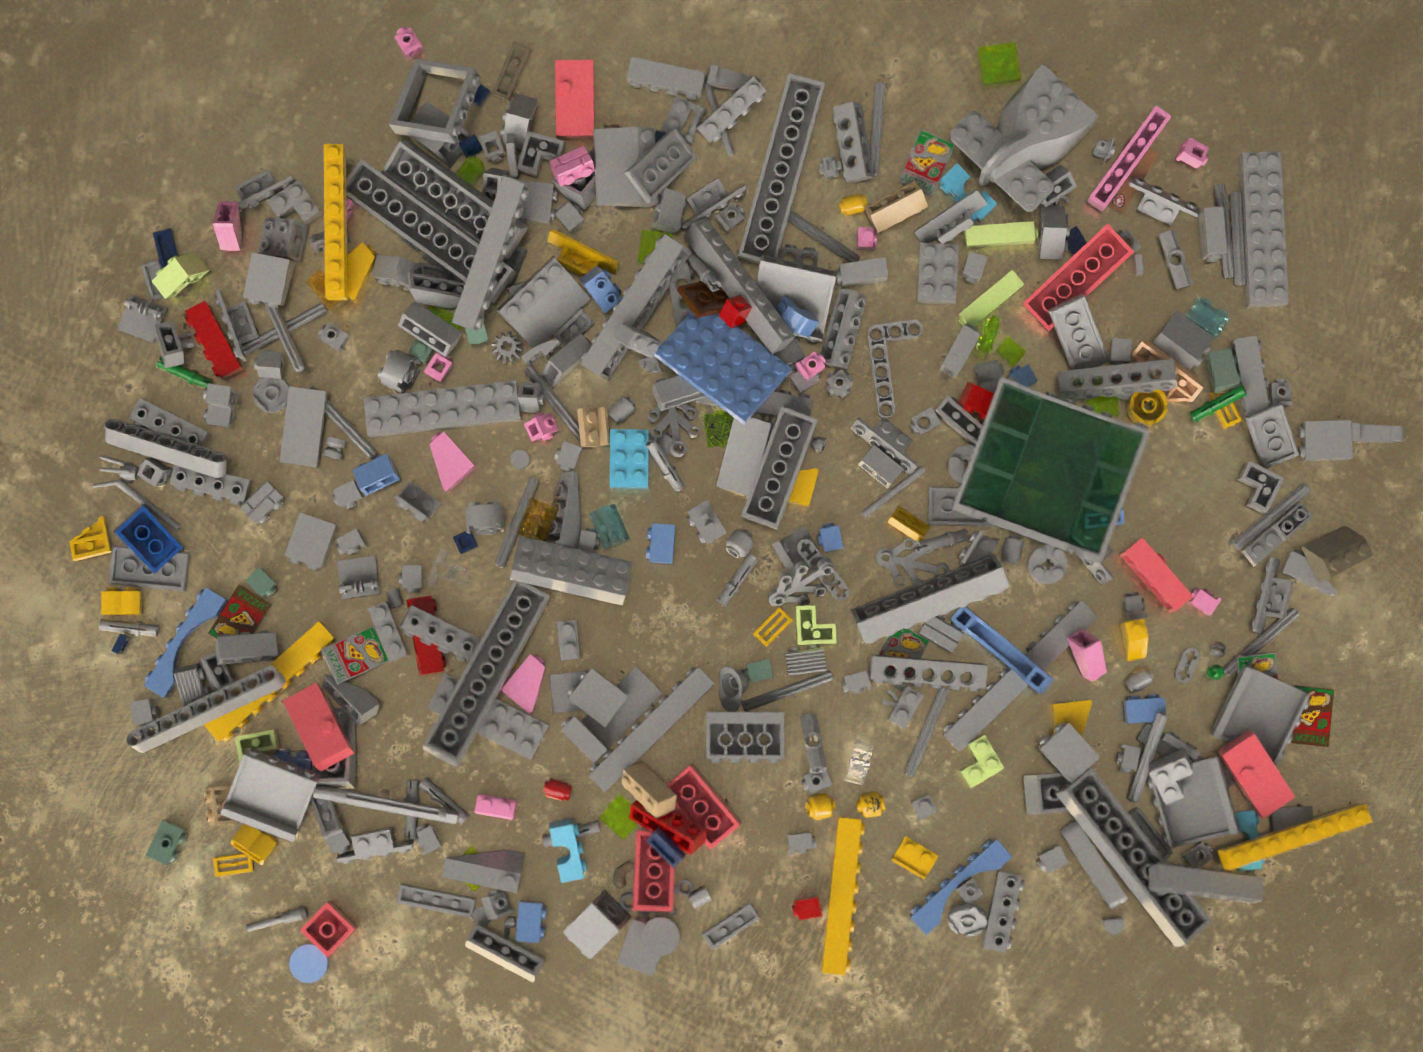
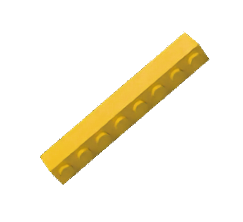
M324 144L325 297L328 300H348L346 148L343 144Z
M318 621L269 665L285 676V684L281 687L283 690L292 684L291 679L295 676H301L306 671L305 667L309 663L314 664L320 659L321 649L334 644V641L337 639L321 621ZM280 689L204 724V726L218 742H227L235 735L233 732L238 727L242 729L249 722L247 719L252 714L256 716L263 710L262 705L266 702L271 703L278 696L276 693Z
M1357 803L1218 850L1223 869L1233 870L1371 823L1372 819L1367 803Z
M838 817L822 973L845 975L846 971L850 970V959H847L848 951H852L853 940H849L850 932H854L855 924L851 917L852 912L856 913L857 901H853L854 893H858L859 882L855 880L856 874H860L861 862L857 861L858 854L862 855L863 843L859 842L860 835H864L865 824H862L861 819Z

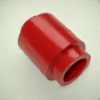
M550 778V781H545L543 792L546 793L545 797L569 801L572 786L568 785V782Z

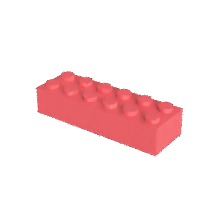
M1107 224L1022 304L1050 332L1054 325L1048 312L1049 309L1082 293L1086 298L1134 254V251Z

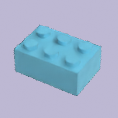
M610 429V489H649V450L645 446L649 441V430Z

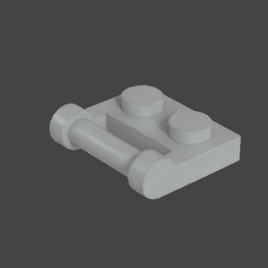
M676 96L661 128V132L667 133L670 129L676 127L688 144H692L697 126L703 115L706 114L707 109ZM692 110L696 114L687 133L683 134L681 132Z

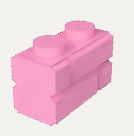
M584 146L549 161L551 171L559 186L570 185L574 180L588 177L595 171L593 161Z
M479 793L475 813L513 820L518 800Z

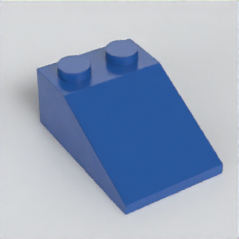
M140 505L113 530L119 539L154 574L183 548L144 505Z

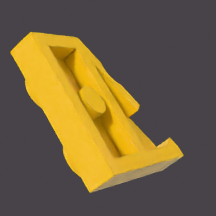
M100 516L96 523L91 527L88 526L80 535L75 536L69 541L72 560L78 561L112 552L104 516Z

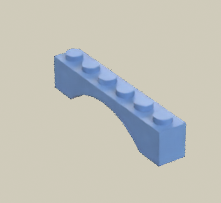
M210 588L201 589L196 597L198 601L186 613L188 617L184 623L181 622L176 628L177 634L174 639L171 638L165 646L167 650L164 655L161 654L155 662L157 666L153 672L150 671L145 677L146 683L144 686L163 698H168L176 685L174 671L177 669L180 650L186 639L201 624L218 617L229 601Z
M969 607L959 608L951 618L955 624L991 651L1038 693L1044 694L1055 679Z
M989 839L982 845L984 849L979 854L977 852L973 853L968 858V864L964 867L960 865L953 872L955 875L950 880L946 878L940 883L939 886L941 888L936 893L934 891L930 892L925 897V903L921 906L917 904L910 911L912 914L909 917L926 935L941 922L945 903L960 883L977 873L999 870L1012 858L1010 853L997 839L993 841Z

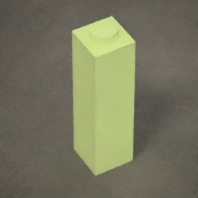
M1034 221L971 226L968 230L964 231L965 249L1034 243L1036 238H1038V227L1034 226Z
M1011 270L958 315L960 318L958 321L962 326H968V324L974 327L977 326L1025 284Z

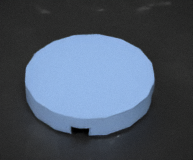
M314 944L301 945L295 949L289 961L290 971L293 976L305 983L316 982L322 978L329 964L328 958Z

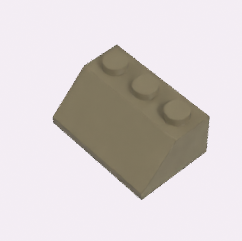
M1346 525L1301 547L1318 582L1331 578L1373 556L1366 539Z

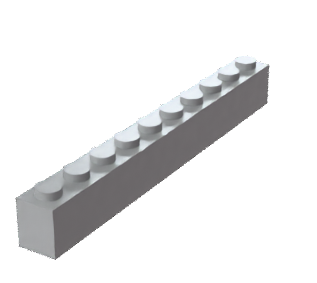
M1082 600L1078 603L1074 601L1067 608L1069 612L1065 616L1059 615L1054 620L1055 625L1051 629L1047 627L1040 634L1042 638L1037 643L1033 641L1026 648L1028 652L1025 655L1043 670L1069 646L1068 636L1081 629H1086L1098 617ZM1005 668L998 675L1000 679L996 683L992 681L985 689L987 692L982 697L978 695L971 702L973 706L970 709H963L957 715L959 719L955 723L951 721L944 728L946 732L943 736L958 751L961 752L1029 685L1011 668Z

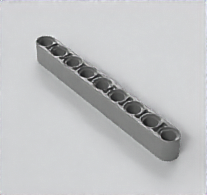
M268 666L131 731L127 735L126 742L139 753L147 752L284 686L286 678L276 668Z

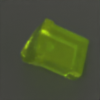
M1008 336L995 352L1010 363V367H1013L1024 356L1026 349L1019 346Z

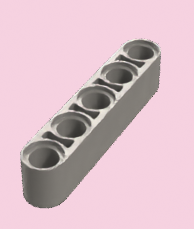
M1074 820L1060 829L1061 835L1109 908L1113 910L1127 901L1128 898L1079 823Z

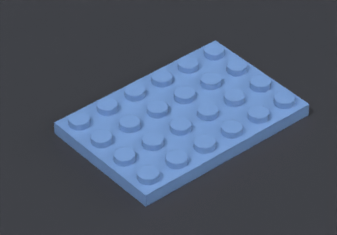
M691 312L658 347L654 355L738 421L745 424L792 372V368L776 355L771 354L768 349L739 327L730 328L719 317L720 313L696 318L693 312Z

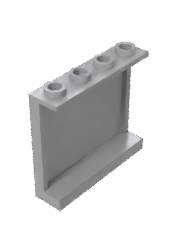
M762 255L756 282L758 287L774 308L777 307L783 296H786L798 308L810 311L819 321L818 325L810 337L794 333V338L803 337L807 338L810 342H822L837 272Z
M1243 664L1210 733L1213 737L1231 742L1249 730L1256 735L1272 762L1276 765L1285 754L1283 750L1286 744H1289L1293 738L1292 732L1294 727H1298L1301 722L1302 716L1300 715L1303 709L1306 710L1309 706L1310 695L1305 691Z
M246 747L220 815L294 842L320 775L311 769L300 768L295 763L284 762L274 755H266L258 749Z
M1220 756L1192 762L1193 774L1179 780L1183 787L1184 798L1167 805L1151 775L1148 778L1149 787L1154 789L1155 793L1153 797L1154 805L1156 808L1159 807L1160 815H1158L1159 823L1165 829L1164 841L1166 845H1169L1170 850L1178 846L1240 832Z

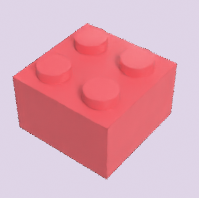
M328 901L300 931L328 958L358 927L331 901Z

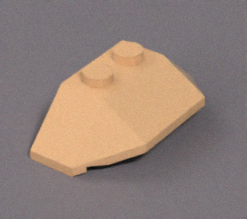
M1144 340L1131 354L1133 363L1173 359L1152 342ZM1174 360L1177 367L1178 388L1162 391L1166 395L1167 401L1192 402L1204 388V385L1193 368L1189 371ZM1156 375L1152 379H1157L1160 375Z

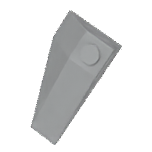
M593 146V150H591L590 152H588V154L590 155V157H591V159H592V161H593V165H594V169H595V164H594V146ZM595 171L588 177L574 180L570 185L559 186L555 177L551 180L570 202L583 209H586L596 197Z
M576 471L561 473L553 492V503L551 507L546 509L548 515L544 524L541 523L539 526L537 540L578 549L581 535L578 476Z
M338 708L334 712L355 753L321 772L312 764V770L320 775L316 785L336 789H355L357 771L355 721L343 708Z
M500 850L445 858L442 877L517 893L525 853Z

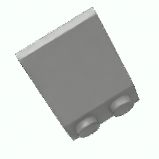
M1060 772L1023 776L1027 814L1069 811L1056 795L1057 792L1069 783Z

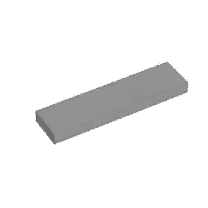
M400 884L396 903L473 918L476 898Z

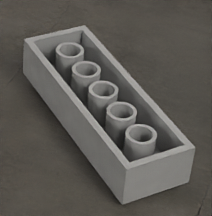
M781 406L741 517L778 530L818 419Z
M520 536L510 580L623 605L633 562Z
M445 673L427 708L441 714L459 679ZM496 698L477 733L532 760L549 724Z

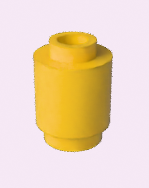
M859 193L841 198L839 203L841 214L844 213L847 217L864 212V206L868 205L867 199L864 194L860 195Z

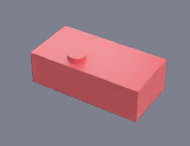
M555 60L556 137L558 140H593V129H595L594 61Z
M1143 537L1134 541L1119 554L1169 613L1177 611L1193 597L1165 564L1167 562L1160 553L1156 554Z
M317 682L283 700L313 765L320 772L355 753L323 688Z
M1247 730L1216 751L1252 808L1261 818H1266L1295 798V795L1260 741L1251 731Z
M693 763L667 784L677 795L675 808L679 813L707 829L705 844L710 850L741 825L742 821Z
M636 831L632 911L672 912L674 868L646 841L653 834L651 831Z

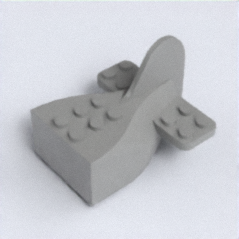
M1042 63L1006 103L997 128L989 123L979 112L971 111L952 129L950 139L982 170L979 184L985 186L990 181L992 183L995 182L1025 211L1031 212L1052 193L1054 188L1053 182L1039 169L1049 167L1064 158L1093 129L1098 115Z

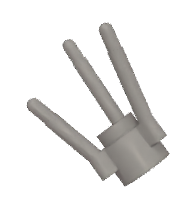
M100 455V459L123 465L120 469L101 467L100 471L120 473V478H123L121 480L125 483L131 484L132 480L136 481L137 465H133L132 462H124ZM118 480L94 484L93 488L115 485Z

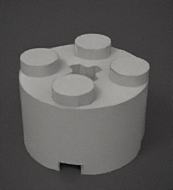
M390 350L386 356L387 361L384 367L379 370L377 377L381 379V384L401 394L406 393L404 390L406 388L410 389L418 376L419 369L416 367L417 364H420V360L400 350Z
M968 444L958 447L948 459V473L957 483L962 484L967 471V468L963 467L965 464L964 460L966 462L971 460L975 449L974 445ZM981 451L978 462L988 465L986 455ZM975 467L970 484L979 481L986 471Z
M490 501L485 505H480L479 502L468 503V507L465 508L466 533L471 534V531H475V535L497 534L498 529H501V532L505 531L504 507L500 506L498 501Z
M1051 545L1041 546L1029 555L1026 564L1027 572L1039 584L1048 585L1062 579L1067 571V558L1064 552L1057 547ZM1046 560L1051 564L1048 570H1046V566L1042 565Z

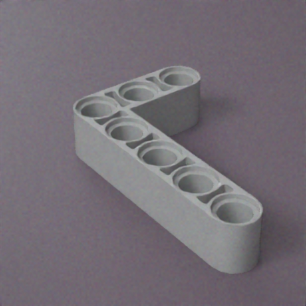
M918 320L872 325L868 330L867 340L877 413L880 418L889 419L895 412L887 343L918 338L923 331V325ZM916 325L919 328V332L912 334L909 331V326ZM893 327L898 328L900 335L892 336L890 329ZM878 330L881 332V337L874 339L871 336V332ZM881 349L884 356L877 358L874 356L873 351ZM879 367L884 368L886 375L883 377L878 376L876 369ZM881 386H885L888 388L889 394L883 396L879 393L878 389ZM883 405L890 406L891 413L883 414L881 407Z

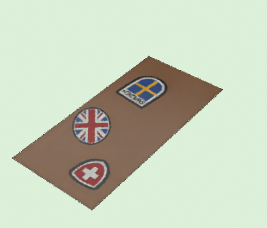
M1129 137V139L1127 140V142H1126V144L1124 145L1123 149H1122L1121 152L1119 153L1118 157H1119L1120 154L1123 152V150L1126 148V146L1128 145V143L1131 141L1132 137ZM1148 148L1109 202L1108 207L1121 215L1123 214L1137 189L1128 185L1131 176L1144 179L1159 155L1157 152Z

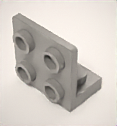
M266 217L258 254L284 257L292 261L301 262L309 225L293 219Z
M411 481L399 496L394 495V498L397 499L395 504L405 511L408 508L412 510L411 515L421 522L423 520L429 522L442 504Z
M804 526L772 544L773 549L787 572L790 573L791 578L794 577L796 571L795 565L801 561L805 562L796 550L797 542L800 539L806 538L817 547ZM802 543V549L800 550L801 552L805 550L809 554V556H806V559L808 560V558L812 554L816 553V551L814 550L812 553L808 549V546L810 544ZM813 558L812 565L818 563V561L821 560V558Z
M980 529L978 532L975 530L968 540L970 543L969 547L963 548L958 558L960 561L958 564L964 566L990 556L998 542L985 535L983 529Z

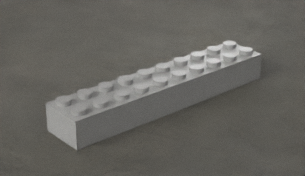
M788 73L738 254V259L760 265L762 255L778 258L823 96L825 82Z
M360 159L346 178L347 197L466 283L479 244L364 160ZM505 263L501 273L497 275L496 289L494 292H491L489 297L492 303H495L516 274Z
M513 582L424 742L423 750L458 768L545 610L550 595L527 583Z
M1092 767L1088 768L1072 784L1069 782L1056 793L1061 802L1175 947L1187 945L1212 921L1192 895L1149 890V867L1156 865L1157 862L1166 861Z

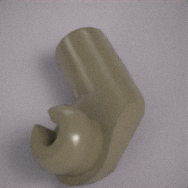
M630 860L614 871L613 884L619 889L624 888L626 885L625 874L634 869Z

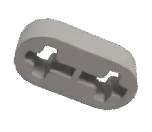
M1195 648L1183 650L1174 671V677L1178 682L1186 683L1192 679L1200 659L1198 650ZM1192 651L1195 660H1190L1188 665L1186 664L1188 661L1186 653H1191ZM1186 666L1188 677H1184L1182 680L1179 671H1183Z

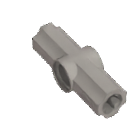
M1175 229L1159 234L1158 237L1166 257L1165 262L1170 269L1176 289L1192 285L1193 283L1185 262V254L1181 250ZM1172 255H1176L1179 257V264H1175L1171 261Z
M809 713L800 717L810 773H821L827 770L817 714ZM811 741L818 742V744L815 746H812L809 743Z

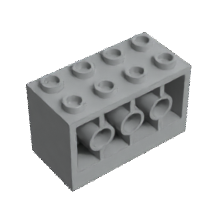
M706 712V759H710V763H722V759H730V763H741V759H749V763H761V759H768V763H780V759H784V712ZM724 734H728V737H731L728 745H724V742L720 741V737H723ZM743 734H747V737L751 738L747 745H743V742L739 740L740 737H743ZM763 734L770 737V741H767L766 745L759 741V737H762Z

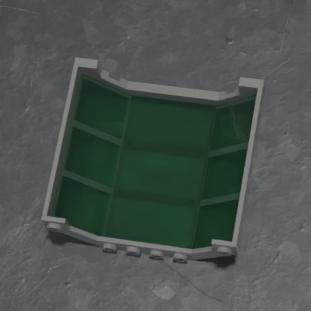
M1008 375L1006 379L1001 377L952 510L981 520L984 516L986 517V522L1070 553L1076 550L1078 551V556L1101 564L1151 431L1147 429L1148 426L1136 422V425L1115 420L1110 413L1101 411V414L1093 412V407L1084 404L1082 407L1075 405L1076 401L1065 398L1062 401L1057 399L1058 395L1047 391L1046 394L1022 386L1017 383L1018 379Z

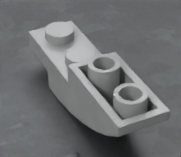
M1299 502L1253 540L1242 553L1253 566H1256L1313 516Z

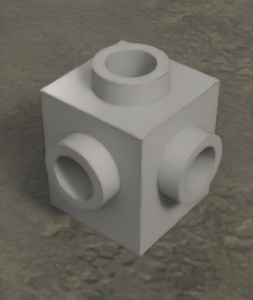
M834 370L827 375L828 379L825 382L827 384L825 388L831 396L834 395L835 398L841 396L843 398L851 392L850 389L853 386L851 382H853V379L848 372L844 373L843 370L839 372ZM838 379H841L843 381V385L838 386L836 384V381Z

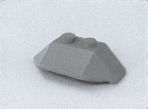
M419 262L407 273L409 288L417 303L448 309L458 306L465 282L446 268Z

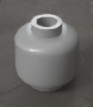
M739 529L734 530L726 540L727 552L735 558L745 557L754 546L753 535L746 529H743V531Z

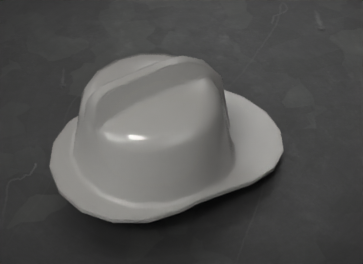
M727 666L722 668L719 673V697L721 705L725 710L735 712L741 705L742 694L748 688V680L743 669L734 670Z

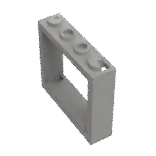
M414 59L388 123L395 134L455 144L459 134H461L463 123L468 117L469 108L474 102L476 90L480 86V75L472 67ZM427 73L465 79L446 128L407 122Z

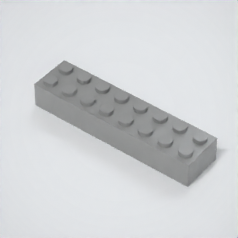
M410 140L399 141L381 174L479 244L494 201ZM517 219L515 224L517 226L515 235L509 241V252L507 255H504L503 260L509 259L529 228L519 219Z
M1281 151L1242 153L1238 158L1240 192L1242 195L1246 308L1285 306L1289 303Z
M666 234L657 240L653 253H649L645 259L646 264L642 270L639 269L636 272L634 282L625 289V296L621 302L616 303L613 308L614 313L605 320L602 326L603 330L594 337L590 350H586L581 358L582 362L580 364L604 379L609 380L629 349L615 340V335L621 324L627 323L642 329L692 253Z
M516 380L363 398L367 436L369 438L522 421L518 401V383Z
M992 554L853 608L851 611L864 643H873L883 636H891L901 629L912 628L919 622L930 621L937 615L948 614L955 608L966 607L973 601L984 600L987 596L994 593H1002L1010 587L1002 565L996 555Z

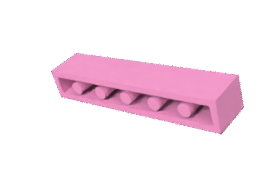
M1155 106L1087 200L1089 204L1103 212L1170 120L1171 115Z

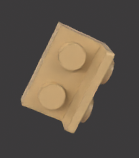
M607 407L577 409L581 447L610 445Z
M232 785L206 788L204 801L207 803L206 821L209 823V826L237 823L236 820L220 815Z

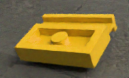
M900 506L897 507L888 521L889 524L915 541H922L931 527Z
M905 836L891 860L925 880L939 855Z

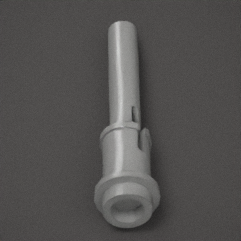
M298 906V909L282 912V915L247 924L246 929L247 932L283 922L288 924L297 920L305 921V918H308V912L306 907Z

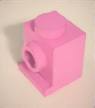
M403 27L396 32L395 40L407 59L424 50L411 27L408 29ZM406 38H411L408 43L404 42Z
M1189 137L1181 145L1175 160H1181L1197 169L1200 165L1204 166L1207 162L1209 147Z
M858 227L857 250L876 251L877 233L874 231V228Z
M814 351L796 363L795 367L807 382L825 369L824 364L826 360L821 353L816 354ZM809 362H815L816 366L814 368L809 367Z
M435 353L424 373L442 384L454 365L450 362L452 358L448 355L444 357ZM439 364L444 365L442 371L437 370Z
M1195 588L1191 593L1193 597L1189 603L1209 616L1214 612L1222 599L1220 597L1214 599V594L1207 589Z

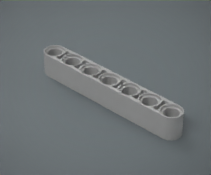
M116 419L107 420L104 424L105 442L110 445L212 477L220 478L226 475L227 457L222 452Z

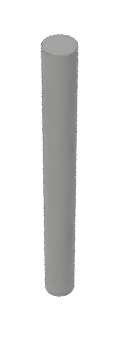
M705 84L704 89L713 112L718 107V103L712 86ZM725 128L722 131L723 136L721 138L727 155L730 157L735 155Z
M921 465L913 471L912 474L908 475L861 512L862 515L867 518L925 473L924 467Z
M121 479L115 483L117 487L138 503L144 505L146 509L175 531L180 528L181 525Z

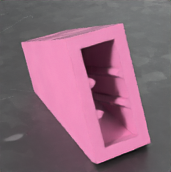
M219 201L213 227L220 249L228 251L240 250L243 239L238 202Z
M438 432L431 438L432 442L429 445L443 489L448 493L476 467L445 432L442 434Z
M1081 629L1067 637L1083 677L1091 682L1107 673L1102 644L1099 639L1085 629Z
M530 654L501 689L502 692L530 715L535 710L546 666L543 665L545 661L537 654L535 656Z

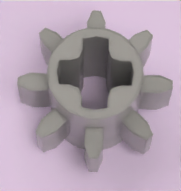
M835 156L822 158V163L818 166L820 175L824 174L825 178L839 176L838 171H842L841 160L836 161Z

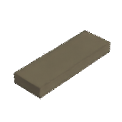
M513 42L491 93L492 95L508 102L510 101L531 53L530 48Z

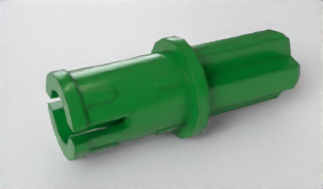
M1212 665L1207 670V675L1209 678L1219 680L1225 675L1224 668L1220 665Z

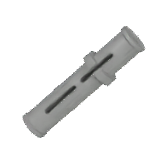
M689 249L692 253L687 261L697 272L701 282L706 283L712 292L719 290L718 287H721V283L714 276V272L707 268L693 249Z
M655 438L649 440L645 446L661 468L663 477L668 479L674 491L681 490L685 484L677 474L676 467L671 465Z
M966 529L956 532L949 531L941 536L916 541L914 547L922 546L915 549L919 554L944 546L951 547L955 543L968 541L969 535L962 536L968 534V531Z
M748 553L729 583L726 582L725 589L716 601L727 607V604L734 594L739 592V587L759 559Z
M101 619L99 630L135 634V636L139 637L141 635L157 637L159 625L144 624L142 621L135 623ZM112 625L125 626L126 628L113 627Z
M427 777L418 786L431 797L432 801L435 800L444 809L458 811V821L461 825L470 816L444 794L441 787H436Z
M406 780V798H404V801L419 802L418 780ZM405 815L404 839H416L417 817Z
M596 820L583 825L581 823L577 824L579 835L576 837L583 839L586 835L601 832L599 821ZM551 834L542 836L545 848L553 845Z

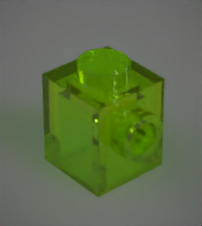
M468 156L455 174L474 186L486 170L483 166L484 163L475 156L473 159L471 156Z

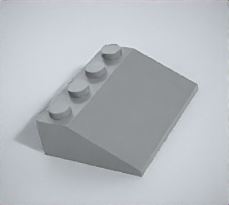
M652 127L593 129L596 205L650 207L657 204L658 195L651 202L646 203L624 173L655 144V129Z
M551 257L496 310L534 348L545 343L590 300V297L554 257Z

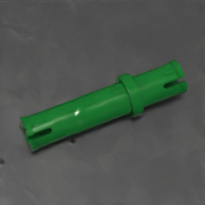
M162 356L158 359L160 362L157 361L156 368L185 379L191 385L196 384L202 388H208V383H213V379L199 374L197 370L192 371L181 365L165 368Z
M1239 385L1212 401H1206L1205 405L1191 411L1190 414L1193 420L1198 422L1210 414H1216L1217 410L1247 396L1246 390L1242 385Z

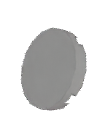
M262 377L254 385L253 400L257 407L265 412H280L287 406L289 385L283 378Z
M963 904L951 910L948 923L950 928L957 934L962 933L964 936H975L985 930L987 915L981 907L973 904Z
M655 917L649 920L641 933V942L644 948L650 954L656 956H666L672 953L680 940L676 924L665 917Z

